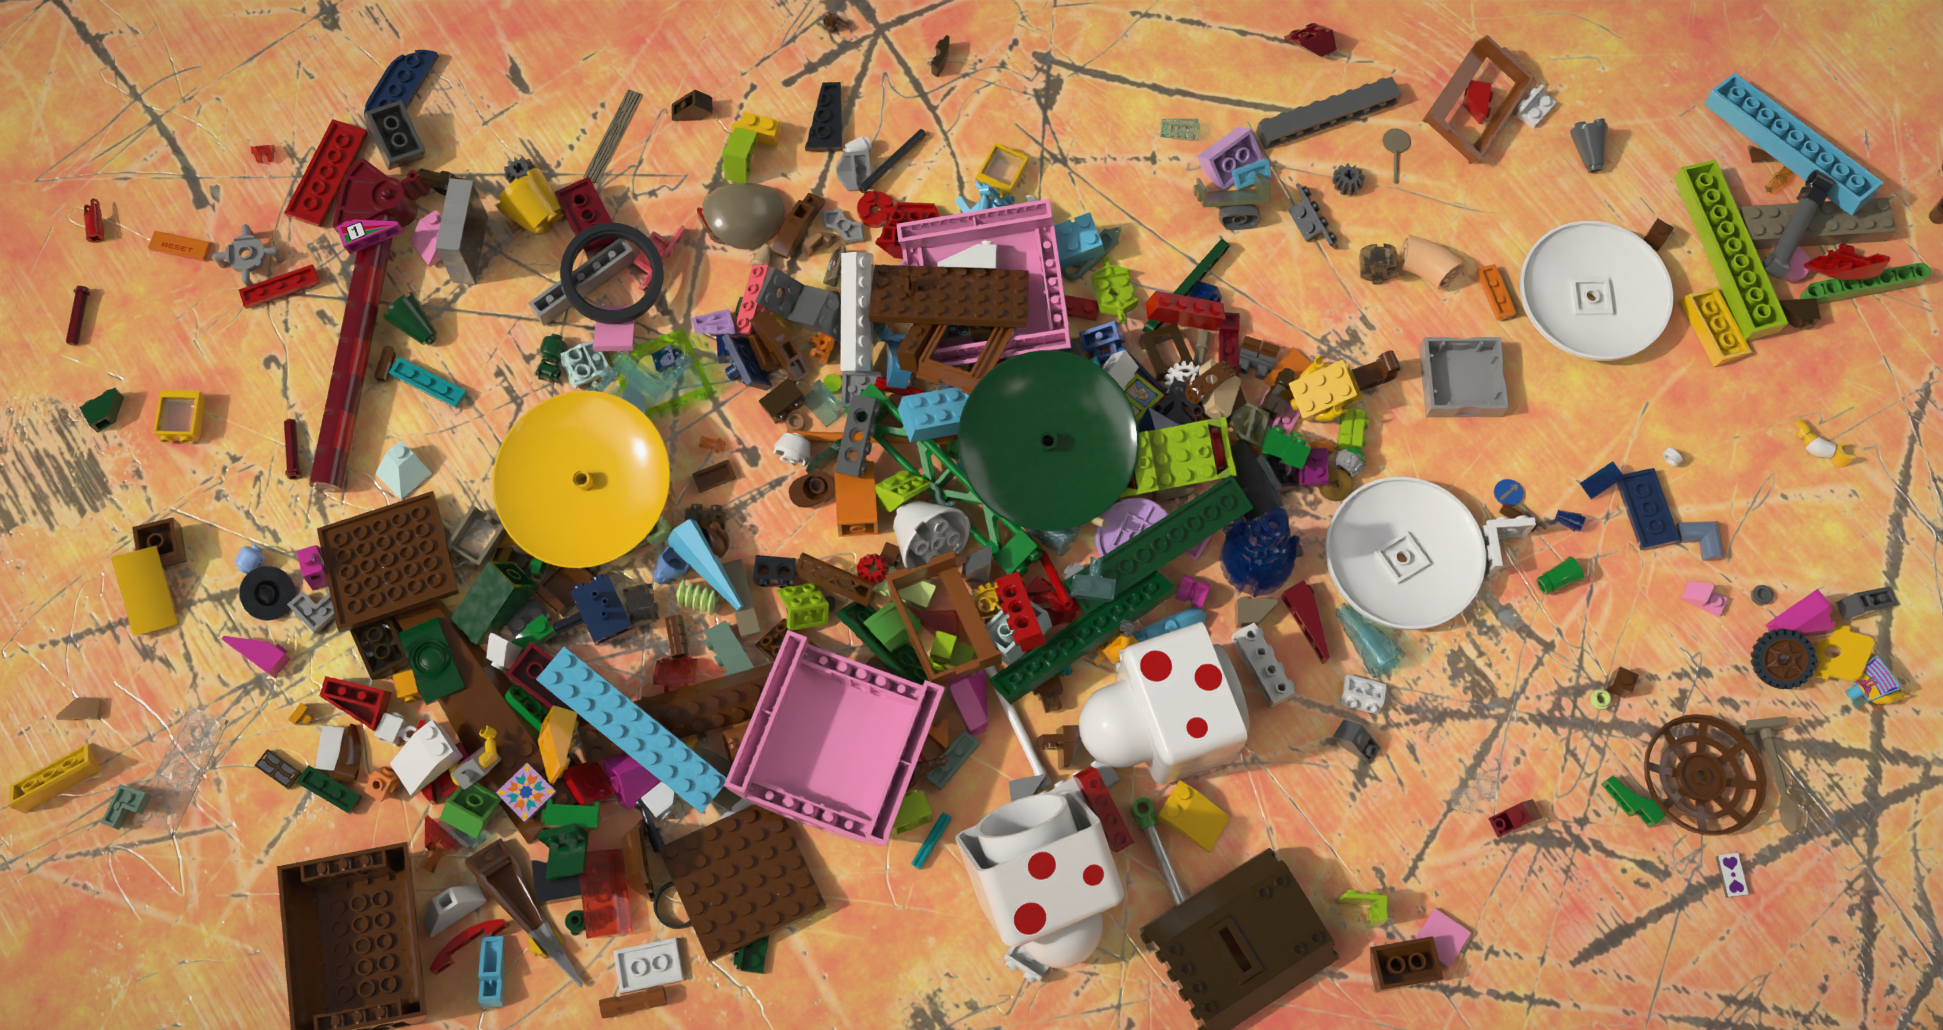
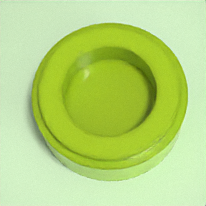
M837 374L827 375L823 380L824 390L829 394L840 392L842 389L841 377Z

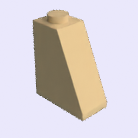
M1211 359L1200 366L1199 376L1217 362ZM1213 374L1206 377L1207 382L1210 384H1214L1218 380ZM1233 376L1202 399L1203 413L1212 419L1230 416L1241 379Z

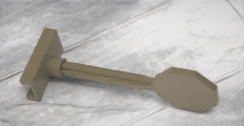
M1787 716L1747 720L1746 725L1740 726V730L1743 734L1760 733L1767 750L1777 789L1781 795L1779 814L1782 825L1790 834H1795L1800 830L1801 813L1797 801L1787 792V784L1773 740L1775 738L1773 731L1782 730L1789 724Z

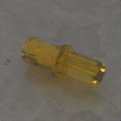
M1784 165L1779 172L1774 173L1773 178L1765 185V191L1771 194L1774 193L1781 185L1787 182V179L1794 172Z

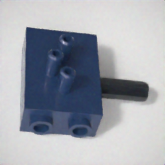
M599 575L593 578L591 583L586 585L581 583L575 586L574 590L570 593L579 612L553 624L555 632L561 634L585 623L595 646L633 629L608 575Z

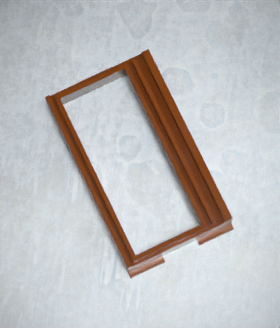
M1486 35L1475 42L1422 121L1425 124L1428 123L1468 160L1469 164L1475 161L1479 162L1534 80V77L1519 64L1520 60L1506 47L1501 48L1490 36ZM1486 57H1488L1515 84L1474 146H1472L1445 121V118Z
M938 325L919 359L916 377L938 385L941 382L959 388L962 393L970 395L977 383L997 365L1016 327H995L971 372H967L931 360L950 325Z
M953 550L931 558V562L911 570L906 567L885 575L889 594L929 682L941 686L993 665L1002 664L1001 650H996L956 566V556ZM939 575L978 658L935 674L898 590Z

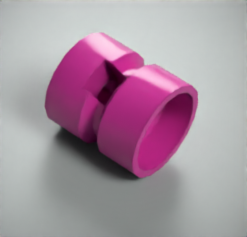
M1184 575L1175 599L1183 602L1190 600L1193 606L1202 608L1210 584L1203 581L1196 583L1194 578Z

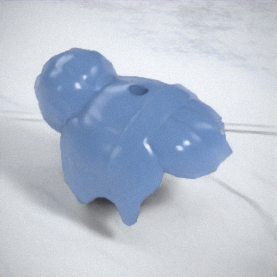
M668 546L658 558L653 579L658 584H666L670 579L686 574L690 565Z

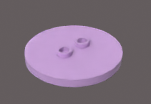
M1140 497L1126 498L1114 503L1101 516L1102 519L1107 521V525L1104 528L1097 525L1096 546L1100 557L1161 520L1168 513L1159 504Z

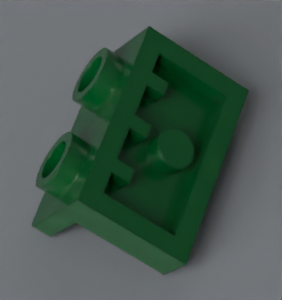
M769 935L740 948L739 953L735 952L733 965L737 966L736 969L738 971L764 974Z

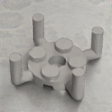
M247 224L242 225V235L234 238V241L226 247L225 252H217L212 255L220 268L227 266L224 261L226 259L234 271L242 272V282L246 287L254 284L250 279V272L263 267L266 255H273L279 263L284 261V257L277 247L265 248ZM250 250L248 256L241 257L243 251Z

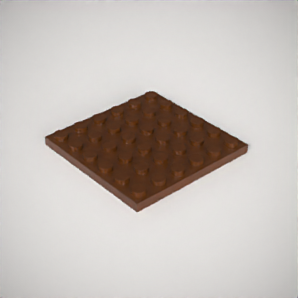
M434 491L317 528L337 630L340 633L460 594Z
M756 804L658 848L709 963L827 908L785 817Z

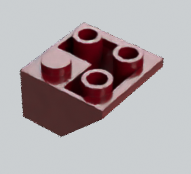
M1310 23L1306 25V28L1293 30L1289 35L1284 36L1286 41L1320 57L1337 50L1333 29L1318 25L1317 23Z

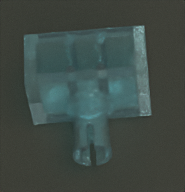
M1090 557L1089 575L1075 574L1073 576L1070 597L1111 602L1114 600L1116 579L1103 578L1101 576L1103 558Z

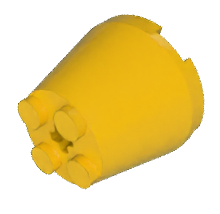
M533 168L527 171V176H523L519 180L516 178L499 195L498 199L500 202L495 206L502 214L532 234L538 235L542 232L544 235L551 230L552 227L550 225L555 221H559L564 216V213L543 173L538 168Z

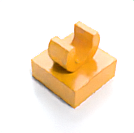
M300 703L288 718V721L295 725L300 720L308 726L313 718L304 713L308 707Z

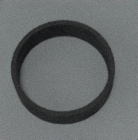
M673 881L664 884L657 891L653 908L656 917L663 925L672 929H683L691 925L690 920L684 924L671 925L664 922L658 914L657 904L659 897L667 888L674 886Z

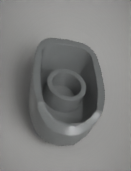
M1255 205L1221 206L1219 210V220L1226 230L1250 229L1257 227L1260 223V211Z

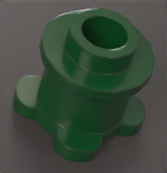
M543 358L536 370V376H538L539 380L545 378L550 383H554L555 380H559L561 370H559V365H551L547 363V359Z
M582 910L571 911L565 918V925L574 936L579 935V932L583 930H588L591 926L590 922L586 920L585 912ZM578 918L579 922L574 925L573 921Z

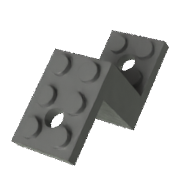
M771 267L755 302L796 326L824 333L841 343V297L829 290L804 285L779 269ZM779 288H781L782 295L778 298L777 291Z

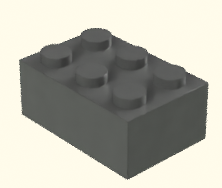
M402 100L365 113V122L388 171L424 158L425 149Z

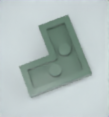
M120 784L101 824L120 830L128 812L132 811L142 815L152 795Z

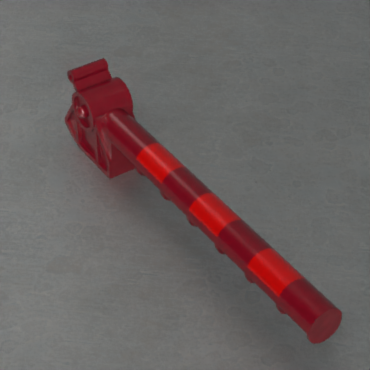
M359 159L347 172L341 184L332 227L338 233L337 226L342 225L345 221L352 220L397 221L401 227H405L412 223L417 216L418 206L416 200L421 196H427L430 193V189L415 170L409 171L407 177L400 182L396 178L385 175L366 159ZM393 237L359 250L356 254L309 486L316 490L337 493L341 492L343 488Z

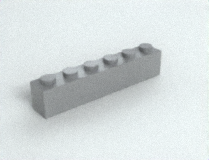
M619 238L572 271L573 283L582 298L630 265L635 259L633 249L624 239ZM561 280L528 303L532 313L543 326L572 306L563 291Z

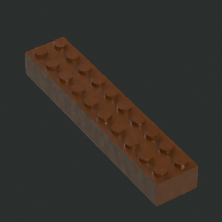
M774 663L633 702L679 739L751 719ZM582 716L577 717V721H579L577 729L589 764L627 754Z

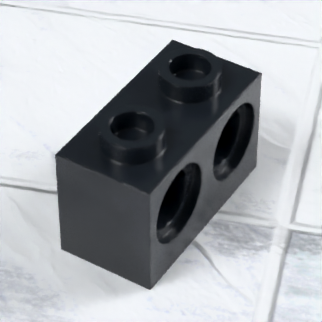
M756 555L753 572L754 584L760 587L775 585L778 588L795 586L796 558ZM763 569L770 570L767 575H761L760 571ZM784 570L790 572L787 577L780 576V573Z

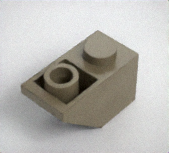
M1244 596L1237 599L1235 603L1236 628H1244L1254 622L1258 626L1275 609L1278 599H1272L1269 596L1260 597V599Z

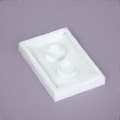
M677 937L613 951L620 994L684 981Z

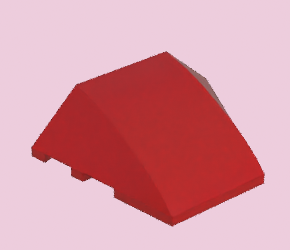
M897 202L875 244L893 258L903 259V251L898 240L897 224L940 217L935 203Z
M1842 243L1838 245V250H1829L1827 256H1818L1804 264V268L1837 279H1866L1880 275L1890 262V257L1878 253L1869 257L1855 254L1854 246Z

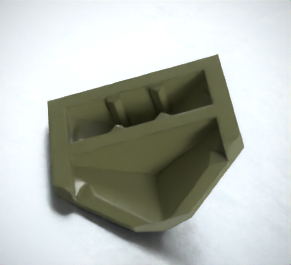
M1248 402L1232 413L1230 425L1237 438L1257 448H1261L1270 413Z

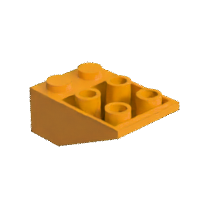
M554 705L542 723L538 738L547 779L551 785L555 783L557 778L561 779L563 771L568 768L570 758L567 757L568 751L571 752L574 745V739L571 738L579 724V721H576L577 712Z

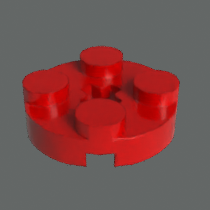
M879 191L865 192L857 204V214L861 222L870 228H880L881 225L886 224L894 209L893 199ZM877 206L879 207V209H881L880 211L877 210L876 213H873V209L871 208Z

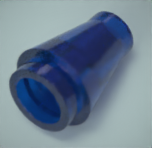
M1558 509L1554 521L1561 523L1574 532L1575 530L1580 532L1586 517L1581 516V513Z

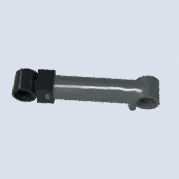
M1814 170L1805 181L1806 187L1801 188L1796 198L1799 202L1772 254L1766 256L1762 264L1765 271L1781 279L1788 273L1791 265L1789 262L1817 208L1823 206L1828 196L1826 193L1829 192L1834 184V180L1819 170Z

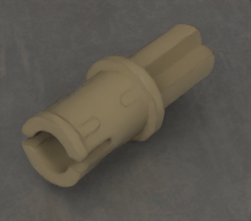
M1207 330L1198 331L1197 344L1194 346L1193 365L1195 367L1198 365L1202 366L1205 363L1206 353L1209 351L1208 342L1211 333Z

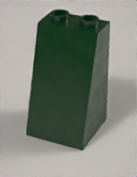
M488 561L451 619L456 623V627L469 637L472 643L477 645L488 644L490 633L497 635L538 590L539 586L514 561Z

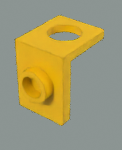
M550 926L560 945H562L564 940L553 926ZM529 936L527 938L531 944L528 948L535 957L539 955L545 959L549 956L532 937Z

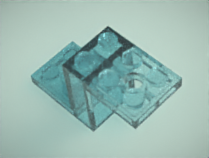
M625 350L623 353L620 351L613 358L612 362L614 364L611 367L606 366L600 373L599 377L601 379L598 382L594 380L587 388V391L603 392L619 374L652 403L656 404L694 361V356L688 351L686 354L681 353L675 360L676 365L672 369L669 367L663 373V380H661L629 351Z

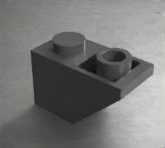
M1344 719L1333 735L1344 749L1368 764L1372 763L1381 748L1362 725Z

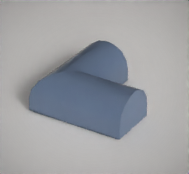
M1718 521L1677 523L1679 542H1699L1702 561L1724 559Z

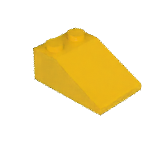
M1179 780L1157 816L1159 822L1210 853L1231 818L1201 793Z

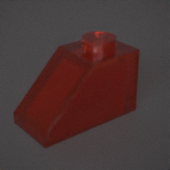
M956 610L917 612L920 624L932 635L935 636L936 632L940 631L957 636V639H959L958 614Z

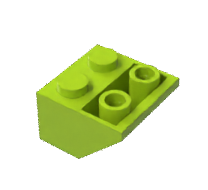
M899 471L897 474L875 485L876 505L892 512L900 505L907 504L919 497L930 488L932 482L913 475L908 471Z

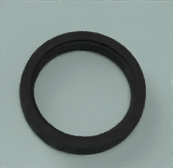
M601 223L583 230L569 243L562 257L560 279L566 297L579 313L599 323L622 324L639 318L654 305L662 289L664 269L657 248L641 231L621 223ZM615 237L628 240L638 246L650 262L652 269L650 286L638 302L627 308L619 310L598 308L582 298L575 288L572 279L574 262L584 247L598 239Z

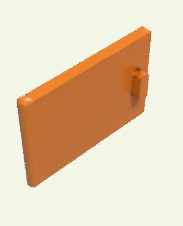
M1292 347L1291 351L1264 378L1263 382L1271 388L1272 385H1275L1274 382L1278 373L1283 371L1284 368L1293 370V376L1297 380L1312 363L1297 349ZM1290 388L1288 399L1292 400L1294 396Z

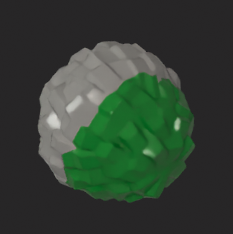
M1347 447L1338 452L1335 466L1338 469L1343 466L1349 472L1350 477L1357 476L1364 471L1366 466L1365 454L1361 451L1360 447Z

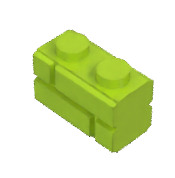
M1345 407L1343 410L1347 409L1348 412L1340 414L1337 450L1342 451L1350 446L1360 447L1362 450L1367 444V436H1364V431L1368 429L1369 418H1366L1367 411Z

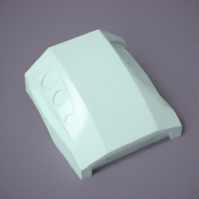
M594 340L581 343L561 353L563 370L571 386L575 389L613 373V368L608 365L602 351L594 352Z

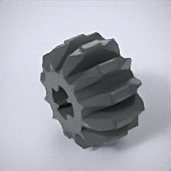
M514 156V161H508V166L504 167V177L510 184L516 178L519 180L521 177L527 176V171L536 167L530 159L525 160L522 156L518 160Z
M1349 163L1345 167L1340 165L1333 173L1332 183L1335 184V190L1340 189V194L1346 192L1348 196L1351 192L1356 194L1363 186L1364 175H1361L1362 169L1357 170L1356 164L1353 167H1350Z

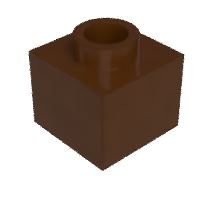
M886 542L880 556L885 558L888 565L893 567L899 566L902 561L899 546Z

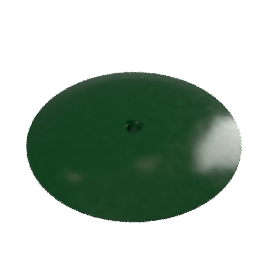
M1031 351L1016 355L998 364L974 387L966 400L959 421V459L965 477L974 493L999 517L1020 527L1032 530H1066L1083 525L1100 516L1119 499L1126 489L1135 470L1138 458L1139 431L1132 405L1121 386L1108 372L1097 364L1076 354L1064 351ZM1043 437H1050L1053 440V444L1045 446L1042 441Z

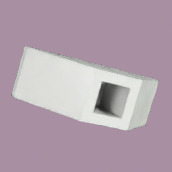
M478 884L450 887L431 900L422 921L432 938L486 903L487 900Z

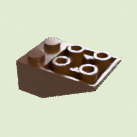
M783 618L755 644L772 663L775 662L787 630H789L786 618ZM799 629L792 631V632H795V633H797V634L806 636V635L803 634ZM807 637L808 644L820 648Z

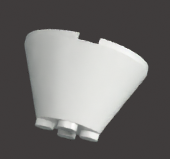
M920 500L906 505L902 504L897 508L893 529L905 568L908 567L911 570L931 562V558L952 550L954 554L960 555L970 534V521L964 512L957 508L922 502Z

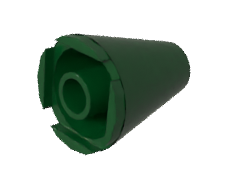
M409 292L410 296L408 297L405 295L400 296L387 308L390 312L388 315L384 313V319L422 345L427 344L429 346L437 339V331L414 292Z

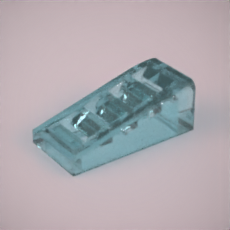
M1162 119L1160 137L1198 141L1199 120ZM1167 125H1171L1170 131H1167Z

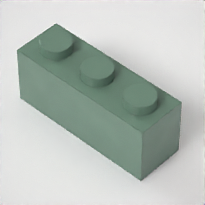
M726 620L704 632L706 636L704 642L709 651L713 649L716 653L714 659L719 667L723 666L727 671L724 673L725 676L754 668Z

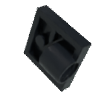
M1261 454L1256 458L1259 462L1260 470L1266 474L1269 484L1274 490L1288 491L1299 487L1295 479L1299 468L1288 465L1289 470L1286 472V464L1282 459L1271 454Z

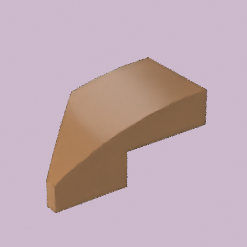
M819 232L804 242V251L811 256L823 244L829 249L840 237L834 233Z
M77 697L56 715V720H98L100 698Z

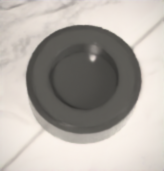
M1758 585L1751 591V599L1755 604L1764 606L1773 599V592L1766 585Z

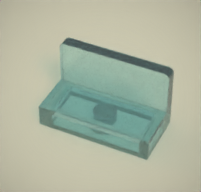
M818 379L813 383L814 390L805 396L806 401L804 403L822 424L828 427L844 415V407Z
M439 820L437 822L471 853H474L487 839L483 833L476 839L445 821Z

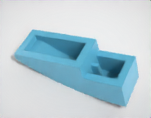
M504 936L482 937L478 974L480 979L478 1001L481 1008L503 1007L505 983Z

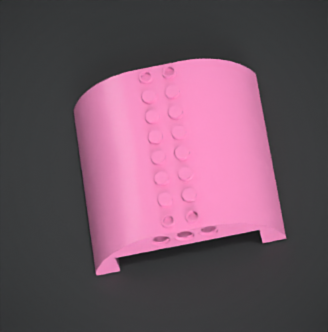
M1050 199L897 224L898 240L903 251L905 266L938 267V262L976 244H982V241H993V245L998 246L997 269L1029 270L1027 328L1016 327L1000 359L1012 358L1031 351H1057L1071 348L1069 322ZM972 337L942 339L931 360L952 367L974 364L987 341L973 343Z
M787 630L724 786L736 795L789 819L855 842L874 846H886L945 687L926 680L922 686L808 644L806 636Z

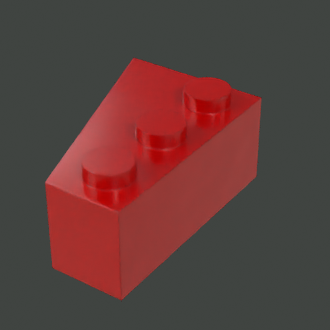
M325 676L319 696L349 714L355 720L366 725L372 731H376L383 714L387 712L392 692Z

